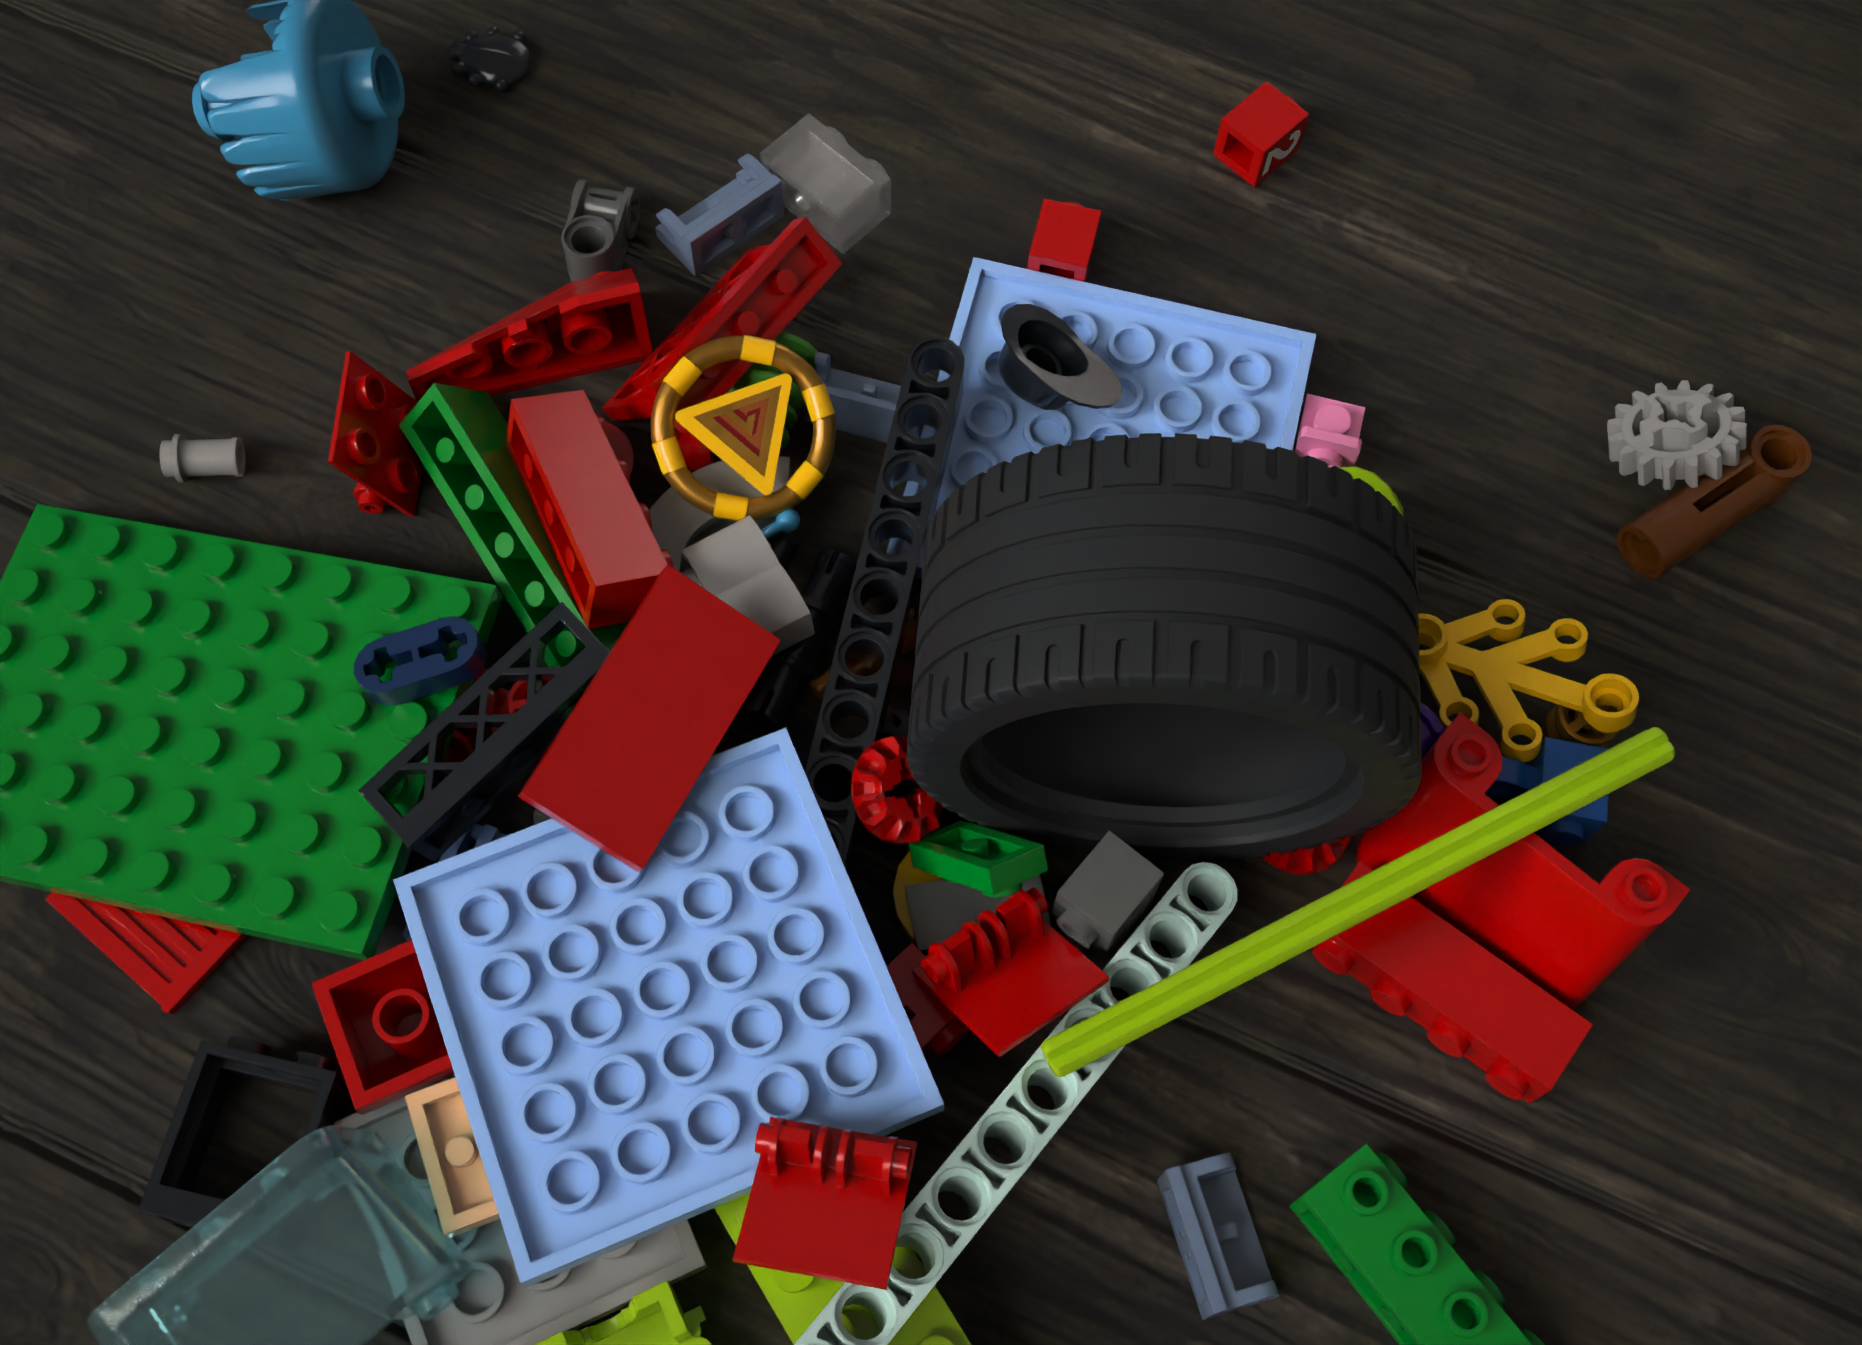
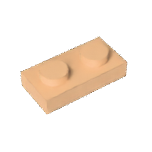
M456 1077L406 1095L405 1100L444 1235L452 1238L500 1219Z

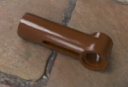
M1769 425L1761 428L1748 442L1746 449L1740 450L1739 464L1737 466L1722 464V478L1716 480L1703 474L1698 477V487L1691 488L1687 484L1619 529L1617 545L1623 559L1637 574L1645 578L1656 579L1761 507L1777 503L1809 468L1812 459L1810 445L1804 436L1792 428L1783 425ZM1732 490V492H1731L1730 494H1728L1727 496H1725L1724 498H1722L1721 500H1719L1718 502H1716L1715 504H1713L1712 506H1710L1709 508H1707V509L1704 510L1703 512H1701V513L1699 512V511H1701L1702 509H1704L1705 507H1707L1708 505H1710L1711 503H1713L1714 501H1716L1717 499H1719L1720 497H1722L1723 495H1725L1726 493H1728L1729 491Z

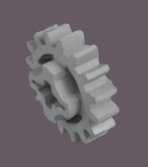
M1682 380L1677 390H1668L1662 382L1656 383L1655 393L1649 396L1643 392L1635 391L1632 393V405L1618 403L1615 406L1616 418L1609 419L1607 422L1609 459L1611 462L1619 461V473L1622 476H1626L1638 471V484L1642 486L1649 484L1654 478L1661 479L1664 490H1671L1676 480H1685L1691 488L1698 487V476L1703 474L1716 480L1722 478V464L1737 466L1739 464L1740 450H1745L1747 447V423H1745L1744 407H1734V395L1730 392L1714 397V385L1709 383L1698 391L1690 390L1688 380Z

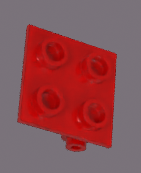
M348 351L345 355L328 462L357 481L353 497L358 501V509L367 514H380L383 512L385 505L391 504L408 517H415L418 490L421 483L422 462L399 424L418 401L352 351Z
M1034 887L1027 891L1020 889L1018 892L1011 894L1008 900L996 907L997 915L986 909L978 914V924L969 920L961 926L960 931L942 943L935 942L928 947L929 955L923 958L921 964L912 970V974L998 1057L1007 1053L1110 981L1109 976L1042 919L1041 915L1048 911V904L1042 893Z
M770 1117L769 1123L761 1122L755 1140V1153L760 1154L734 1252L733 1262L887 1290L917 1142L898 1139V1137L892 1136L885 1137L856 1132L851 1129L833 1128L828 1125H815L786 1120V1118Z

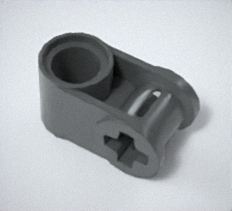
M579 179L576 182L571 200V208L561 236L571 282L589 278L603 271L616 272L622 270L630 240L634 237L639 222L640 192L638 188L627 186L624 191L593 187L591 181L586 179Z

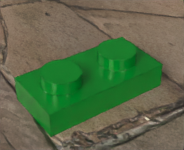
M963 820L920 837V841L908 843L913 868L942 877V880L945 882L959 883L982 891V894L988 897H1003L1014 894L1023 887L1022 882L1048 871L1044 845Z

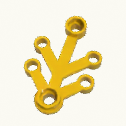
M1511 599L1497 600L1487 610L1446 624L1436 616L1423 613L1418 614L1419 645H1426L1431 648L1419 650L1420 674H1422L1440 708L1439 721L1445 730L1452 723L1448 717L1460 712L1478 725L1479 709L1472 700L1462 697L1450 669L1473 676L1502 729L1501 750L1507 758H1512L1522 763L1532 761L1539 755L1543 733L1541 727L1535 721L1527 718L1512 689L1582 712L1584 719L1593 728L1605 733L1622 730L1628 727L1635 719L1639 693L1636 686L1624 676L1610 673L1601 674L1591 679L1587 685L1526 666L1550 656L1562 662H1572L1581 658L1586 651L1588 631L1578 620L1571 618L1559 619L1552 623L1547 630L1518 639L1524 631L1526 614L1523 606ZM1505 616L1514 619L1516 622L1505 625L1498 623L1495 619ZM1488 635L1496 641L1509 642L1485 651L1464 646V644ZM1571 636L1577 642L1574 644H1563L1557 638ZM1609 705L1618 709L1619 712H1606L1599 709V707ZM1516 735H1525L1533 742L1528 745H1518L1512 742L1510 738Z

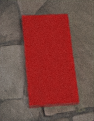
M668 564L661 571L517 797L637 872L643 870L781 640Z

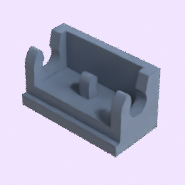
M747 153L738 159L743 169L736 173L734 180L679 217L667 208L656 214V217L661 222L660 225L655 227L657 238L695 277L785 216L782 181L775 174L772 175L751 154Z
M816 352L815 371L823 383H825L834 407L836 430L887 443L901 386L831 368L830 355ZM803 398L805 422L813 424ZM924 425L912 427L908 433L916 438H920Z
M1230 1152L1166 1169L1157 1180L1202 1320L1280 1296L1275 1281L1271 1278L1235 1173L1236 1167Z

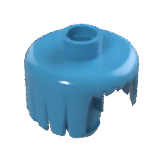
M277 0L249 7L246 11L254 19L270 20L264 24L263 28L271 40L274 41L272 43L273 50L244 54L240 57L242 61L205 71L200 75L199 82L193 88L192 105L196 120L201 129L207 135L226 142L221 145L220 150L229 163L256 165L236 172V175L246 186L257 187L254 191L259 196L267 199L287 201L364 190L377 184L388 172L394 158L398 138V118L404 109L405 91L402 75L394 56L386 47L382 46L376 31L366 15L353 0Z

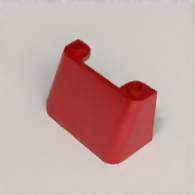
M1460 712L1422 758L1421 782L1410 802L1391 819H1386L1384 823L1373 829L1367 828L1366 832L1362 835L1356 846L1357 864L1361 861L1372 870H1376L1499 806L1485 795L1502 770V754L1496 741L1486 731ZM1532 833L1411 897L1573 1010L1593 993L1672 915L1690 889L1659 865L1649 860L1638 858L1621 861L1598 883L1542 838Z

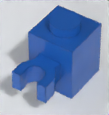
M1545 737L1542 741L1539 755L1532 761L1526 762V764L1512 758L1502 757V770L1485 795L1492 799L1511 800L1608 750V748ZM1608 794L1534 833L1542 835V839L1545 842L1559 846H1574L1582 842L1585 843L1607 823Z

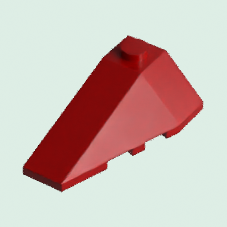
M632 268L616 272L603 271L589 278L572 281L406 371L407 379L416 401L423 397L433 383L485 391L491 397L645 361L653 351L638 281Z

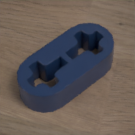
M454 616L441 618L376 639L367 644L358 653L354 662V676L362 689L378 704L386 706L399 705L474 679L485 666L487 647L473 625L465 619ZM459 640L462 646L457 649L458 658L447 661L444 656L449 654L448 644ZM395 661L398 666L392 670L393 679L388 682H382L379 677L385 674V664Z

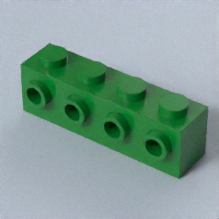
M1367 1143L1289 1205L1399 1345H1545L1531 1331L1527 1329L1520 1331L1502 1309V1306L1505 1305V1299L1494 1282L1478 1269L1470 1270L1452 1248L1456 1245V1240L1447 1225L1432 1211L1425 1210L1423 1212L1404 1189L1408 1183L1400 1168L1386 1154L1382 1152L1375 1154Z

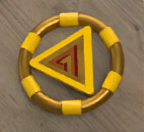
M749 335L723 337L709 341L690 351L677 362L663 379L652 409V447L661 472L669 484L684 500L697 509L713 517L740 521L749 515L754 521L775 517L781 512L797 506L809 496L824 478L835 447V410L825 383H823L814 368L795 351L775 340ZM740 359L769 366L772 365L784 372V374L677 411L681 397L685 395L703 371L718 363ZM793 380L802 391L801 393L813 422L812 444L807 459L787 481L785 486L773 492ZM675 420L764 496L748 498L715 492L699 482L686 467L675 436Z

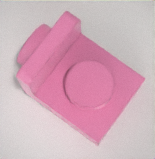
M1307 394L1302 405L1293 451H1296L1298 456L1302 458L1309 455L1325 461L1329 468L1333 466H1354L1362 445V440L1359 439L1365 407Z

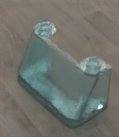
M330 1125L315 1130L301 1138L103 1301L87 1319V1326L99 1345H366L394 1320L406 1319L417 1314L421 1321H426L442 1312L460 1294L455 1285L471 1273L474 1268L453 1238L444 1235L440 1220L378 1132Z

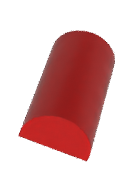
M412 940L311 983L354 1108L359 1114L365 1115L408 1094L454 1075Z

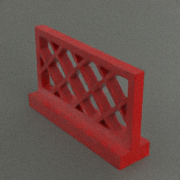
M806 217L794 219L772 244L749 248L602 406L603 411L612 421L651 418L654 401L663 379L683 356L702 344L723 337L749 335L775 340L843 263ZM740 359L728 360L706 369L685 395L681 397L677 411L726 394L754 362ZM675 420L674 426L680 433L688 432Z

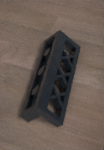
M561 602L358 791L409 849L435 862L539 764L610 651ZM567 626L586 647L565 667H544L546 645ZM530 661V667L522 668ZM528 680L526 703L514 714L493 715L495 693L507 681ZM543 680H550L545 686L542 687ZM479 708V715H472ZM477 727L475 751L463 762H443L445 739L457 728ZM492 727H499V728L492 734ZM428 756L427 763H420ZM406 775H426L424 798L403 816L386 797V794ZM441 775H448V776L441 782Z

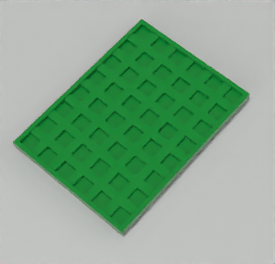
M37 504L0 580V881L360 960L373 957L397 893L393 880L403 876L412 850L401 841L358 790L472 685L473 679L464 684L403 704L386 706L374 701L358 684L354 676V662L358 653L367 644L376 639L437 619L453 616L463 618L472 624L486 645L503 595L497 586L493 584ZM459 640L448 644L449 654L444 656L447 661L458 658L457 649L462 646ZM395 661L385 664V674L379 677L382 682H388L393 679L392 670L398 666ZM455 731L445 739L443 762ZM428 756L420 763H427ZM406 775L386 794V797L403 816L424 798L426 775Z

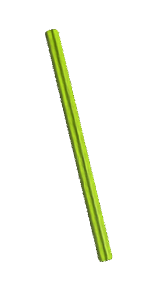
M1652 727L1044 1040L1041 1044V1049L1049 1068L1056 1076L1065 1077L1671 762L1675 757L1674 747L1669 742L1666 733L1659 727Z

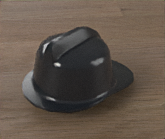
M1016 304L1005 311L1001 321L1002 335L1005 343L998 358V366L1005 384L1015 395L1031 403L1033 406L1044 410L1060 409L1068 402L1095 409L1109 408L1120 401L1123 389L1118 376L1103 360L1082 343L1075 332L1062 319L1047 309L1032 304Z

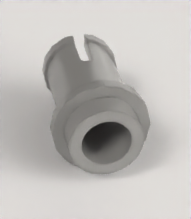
M174 434L172 440H163L161 442L160 465L162 473L165 477H175L178 483L187 482L190 476L244 475L245 449L243 441L239 437L231 439L187 440L184 434Z

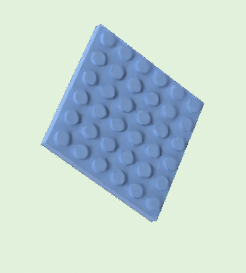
M973 257L949 340H952L960 347L964 356L963 397L935 514L942 503L948 497L950 498V495L962 484L966 485L967 481L981 472L987 473L990 467L1003 461L1011 463L1015 456L1030 451L1035 454L1040 453V450L1044 447L1062 444L1064 447L1070 446L1072 441L1093 438L1095 441H1101L1105 439V436L1124 434L1128 438H1138L1140 434L1161 433L1162 437H1175V433L1197 434V438L1209 439L1210 435L1232 438V442L1242 443L1244 440L1264 443L1266 448L1269 449L1281 447L1293 450L1316 334ZM1016 304H1032L1047 309L1062 319L1075 332L1082 343L1103 360L1118 376L1123 389L1120 401L1109 408L1095 409L1068 402L1060 409L1044 410L1033 406L1031 403L1015 395L1005 384L998 366V358L1005 343L1001 328V321L1005 311ZM940 370L937 382L946 380L950 375ZM924 425L920 438L931 437L937 431L931 426ZM907 481L903 496L919 494L924 487L915 481ZM890 538L886 554H902L911 545L901 538ZM922 564V568H921V572H920V576H919V578H921V579H922V573H923V564Z
M786 728L711 756L646 866L641 871L633 870L551 818L393 880L520 1283L526 1287L750 1193L760 1154L755 1153L758 1127L761 1122L769 1123L770 1117L786 1118V1120L815 1125H828L833 1128L851 1129L856 1132L885 1136L945 1110L944 1102Z

